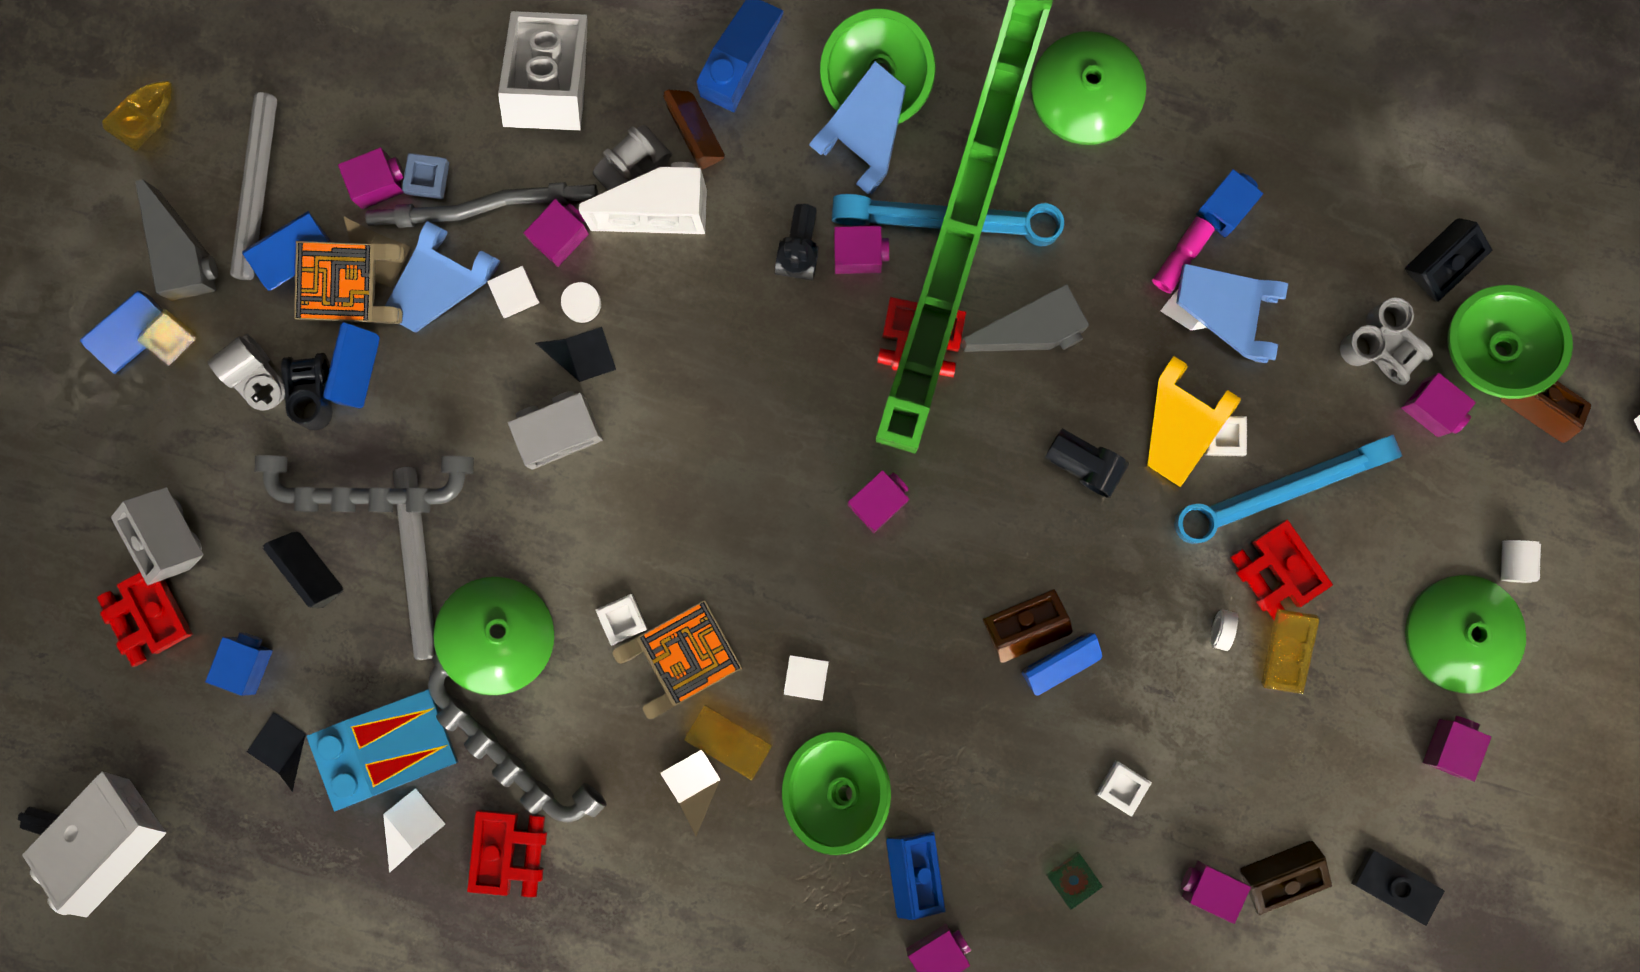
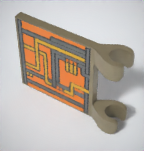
M296 241L294 319L402 323V309L391 306H374L376 261L402 262L404 261V248L397 244Z
M705 600L613 650V656L619 664H623L644 652L661 683L665 694L643 706V711L648 719L661 715L743 669Z

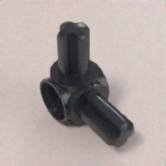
M796 204L794 207L790 235L783 238V241L780 240L775 275L814 280L819 250L817 244L812 241L817 214L816 207L809 204Z

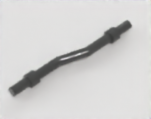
M566 182L549 183L548 187L501 190L458 205L415 208L413 204L396 205L395 209L367 210L365 218L368 226L396 224L398 228L415 227L416 223H426L427 221H460L506 205L549 202L551 204L556 199L564 206L568 205V201L591 199L598 195L596 184L567 186Z

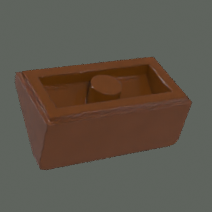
M670 89L664 91L663 97L666 106L698 168L703 170L723 160L725 154L695 96L689 91Z
M1558 381L1534 396L1519 399L1501 398L1502 403L1562 443L1569 441L1583 430L1592 406L1588 401Z
M1055 589L983 619L995 651L1002 663L1069 636L1073 632L1071 619Z

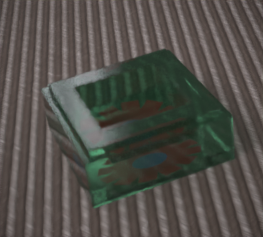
M1079 852L1046 874L1070 910L1103 887Z

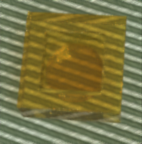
M164 309L138 335L137 341L167 365H170L196 339V333Z

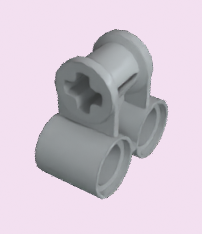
M642 125L637 129L631 126L627 130L628 135L612 150L607 148L603 152L605 157L594 168L593 175L607 190H611L659 167H664L672 157L670 150L646 125Z
M1398 297L1389 298L1371 309L1366 318V326H1362L1345 336L1340 344V353L1345 362L1353 366H1362L1374 361L1388 378L1400 385H1405L1410 380V373L1422 361L1427 362L1433 354L1430 347L1423 340L1407 329L1413 322V308L1409 302ZM1384 310L1390 311L1395 316V327L1385 322L1383 317ZM1358 337L1368 342L1370 347L1368 355L1363 354L1357 348Z
M248 334L237 337L207 361L216 376L229 388L234 387L254 409L260 411L269 410L280 404L285 398L283 379L269 365L270 359L261 346ZM260 385H272L274 389L270 393L272 399L268 396L261 399L257 394L261 390Z

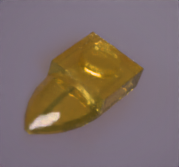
M169 81L156 82L134 91L102 120L104 130L137 151L161 127L160 119L171 101L172 84Z

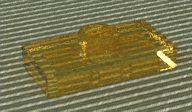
M1277 609L1261 682L1264 688L1304 693L1320 620L1317 615Z
M706 705L702 708L684 739L750 780L754 778L772 747L770 743Z

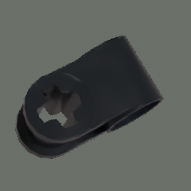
M317 353L315 358L294 360L292 357H284L281 363L287 416L292 421L309 430L317 431L323 429L332 419L331 401L323 396L330 369L329 360L325 353ZM315 402L316 409L314 414L304 419L303 409L308 403Z

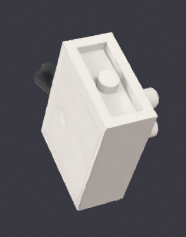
M103 771L61 815L35 807H28L24 813H19L17 818L21 821L20 828L22 830L41 835L22 856L31 869V877L42 886L49 897L47 899L49 906L61 915L72 914L88 917L166 834V831L129 779Z

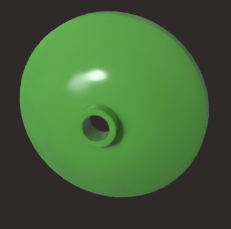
M869 9L858 12L840 23L825 44L820 63V76L824 93L832 107L837 111L875 61L879 64H886L888 72L906 86L898 124H901L921 109L931 93L936 74L933 48L924 31L913 20L899 12L888 9Z
M1077 32L1060 38L1042 54L1032 76L1031 96L1039 118L1055 135L1077 144H1101L1117 138L1135 122L1145 101L1146 79L1139 59L1123 42L1100 32ZM1089 74L1096 75L1099 83H1089L1086 76Z
M1498 285L1476 292L1458 308L1448 330V349L1452 362L1458 372L1475 388L1500 398L1519 399L1543 392L1563 375L1572 356V333L1563 313L1544 295L1522 286ZM1496 346L1505 348L1507 355H1500L1496 351Z
M1460 575L1438 580L1420 593L1408 613L1405 637L1412 661L1429 681L1452 692L1470 694L1493 689L1505 682L1514 673L1525 651L1526 626L1517 603L1502 587L1485 578ZM1475 627L1481 631V638L1477 642L1471 635Z
M503 577L480 578L458 588L441 607L434 627V648L443 670L461 687L482 695H504L527 686L545 668L554 645L553 621L543 600L526 585ZM494 625L501 626L504 630V636L500 639L493 638L489 632L490 627Z
M829 732L811 738L795 752L787 766L782 785V802L785 816L795 835L805 845L817 852L828 855H843L862 849L878 835L889 813L891 785L882 758L869 743L852 734ZM848 787L852 789V797L850 800L846 796V791Z

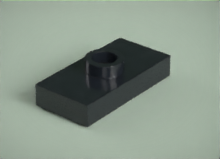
M1369 849L1351 882L1356 887L1427 926L1445 890L1372 849Z

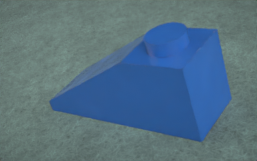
M745 0L713 47L696 81L701 98L733 113L735 112L784 13L783 10L762 0Z

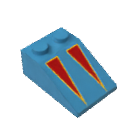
M429 689L306 736L334 812L458 763L446 728L436 718L439 710L437 704L430 696Z

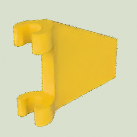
M1173 356L1158 381L1147 466L1181 488L1223 425L1234 412L1241 398L1227 390L1216 408L1212 409L1176 386V383L1188 366L1185 362Z

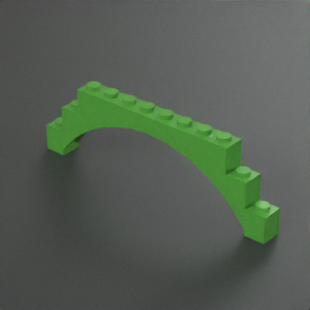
M1009 0L955 184L875 442L915 454L917 452L985 218L1053 0Z

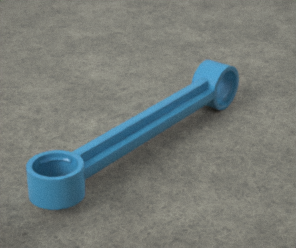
M840 194L833 197L832 222L845 226H865L873 223L941 229L948 206L876 201L862 195ZM1048 203L1038 204L1029 212L988 209L982 232L1024 235L1033 245L1048 246L1062 233L1064 217L1056 206ZM1037 213L1049 214L1053 217L1057 226L1054 235L1047 238L1036 235L1031 229L1030 219Z
M1393 434L1210 506L1204 504L1186 506L1175 517V531L1187 543L1197 544L1206 542L1215 535L1219 527L1393 461L1403 455ZM1191 510L1201 511L1209 519V530L1202 538H1192L1184 531L1183 519Z

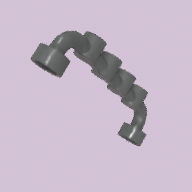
M255 456L254 472L263 473L264 487L270 496L280 502L294 503V511L318 512L319 504H331L332 512H356V504H369L368 512H393V504H406V512L430 513L431 504L447 503L458 496L464 485L465 474H473L474 457L442 456L441 473L449 474V479L444 487L438 489L287 488L279 480V473H287L288 457Z
M435 654L432 657L435 667L430 673L428 687L430 696L442 709L436 715L437 720L451 732L455 731L459 726L469 736L464 742L468 752L477 759H482L487 754L497 764L492 770L493 776L506 787H510L515 782L525 792L520 798V802L529 812L537 815L543 809L555 820L568 823L578 821L585 815L596 817L607 805L605 799L595 788L587 783H583L572 795L575 802L574 805L568 807L561 805L545 784L537 781L526 771L525 765L518 757L508 753L498 743L497 737L488 728L480 725L470 715L469 709L461 701L453 698L446 691L444 681L448 675L439 663L437 655Z

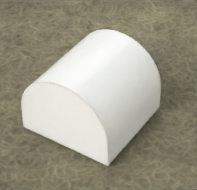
M1502 541L1501 581L1530 583L1540 580L1541 544H1539V541Z

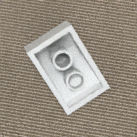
M511 11L498 91L503 127L561 130L581 129L584 104L587 15Z
M674 162L671 164V167H659L580 203L579 212L591 231L705 234L707 188L701 168H695V165L689 162Z

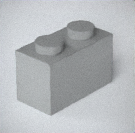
M573 391L561 393L551 399L553 404L538 409L537 406L525 408L515 414L517 419L507 422L526 467L533 470L603 441L587 398L582 393L574 394Z
M167 487L123 501L111 516L147 586L191 570L203 556L199 538L190 531L183 518V510L180 503L172 498Z

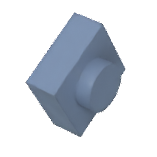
M408 153L402 191L406 195L443 200L449 161L446 158Z

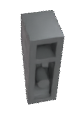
M143 179L135 181L156 293L174 301L215 292L216 285L214 279L218 278V268L214 258L210 256L157 188Z
M1066 284L963 338L960 346L964 352L1051 350L1058 345L1065 350L1084 339L1081 333L1087 329L1089 323Z

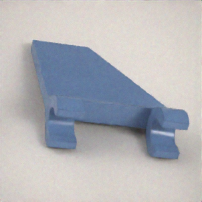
M876 61L831 120L809 144L820 155L824 154L826 156L839 139L867 162L871 167L856 183L867 194H873L888 173L906 86Z
M427 221L421 230L415 251L385 306L402 309L403 320L400 324L413 332H418L486 284L497 270L500 260L480 251L473 263L472 270H469L436 251L443 243L447 231Z
M1184 264L1182 266L1176 303L1243 357L1262 363H1268L1269 359L1276 360L1278 344L1254 340L1261 300L1270 303H1278V299L1285 300L1288 283L1253 279Z

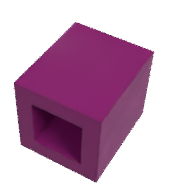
M381 147L338 164L351 200L362 210L404 193L400 180L404 179L402 166L396 156L391 158Z
M556 199L523 232L527 239L557 267L589 235L582 224L585 220L580 212L570 203L564 208Z
M881 226L834 227L835 274L881 273L882 261H889V238H881Z
M1436 373L1425 378L1401 409L1436 437H1440L1452 432L1454 434L1460 432L1470 421L1471 416L1468 412L1476 402L1440 373Z
M882 470L850 499L847 505L875 533L909 501V498L905 495L909 488L894 472L888 476Z
M1456 716L1454 721L1439 719L1423 763L1460 779L1475 782L1492 737L1479 732L1480 724L1460 716Z
M1197 861L1195 867H1189L1183 877L1181 889L1184 892L1181 897L1189 903L1235 924L1251 887L1226 873Z
M944 924L906 948L907 956L917 972H962L970 967L966 956L971 951L968 943L959 929L952 933L947 924Z

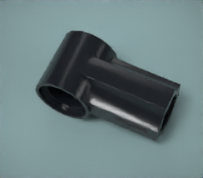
M1063 428L1054 439L1045 456V459L1080 478V483L1106 498L1112 496L1129 466V462L1117 453L1104 447L1096 448Z

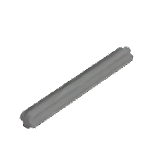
M256 92L253 97L230 269L231 276L240 280H252L254 277V270L242 254V251L259 241L277 107L276 97L263 92Z
M401 467L393 471L395 488H418L415 468ZM397 504L413 654L416 660L432 659L436 654L434 648V621L421 513L406 512V504Z

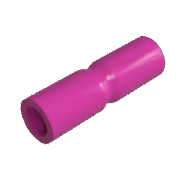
M1195 217L1177 243L1175 251L1168 256L1153 278L1152 282L1156 287L1166 293L1173 292L1180 281L1182 266L1184 264L1191 265V261L1197 257L1215 231V228L1208 221Z

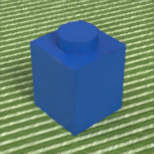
M1233 169L1198 210L1196 215L1208 221L1219 234L1226 238L1264 193L1258 189V184L1252 177L1245 173L1239 174Z
M239 632L238 637H222L205 682L241 696L254 695L257 693L273 650L261 646L263 641L261 638L247 633Z

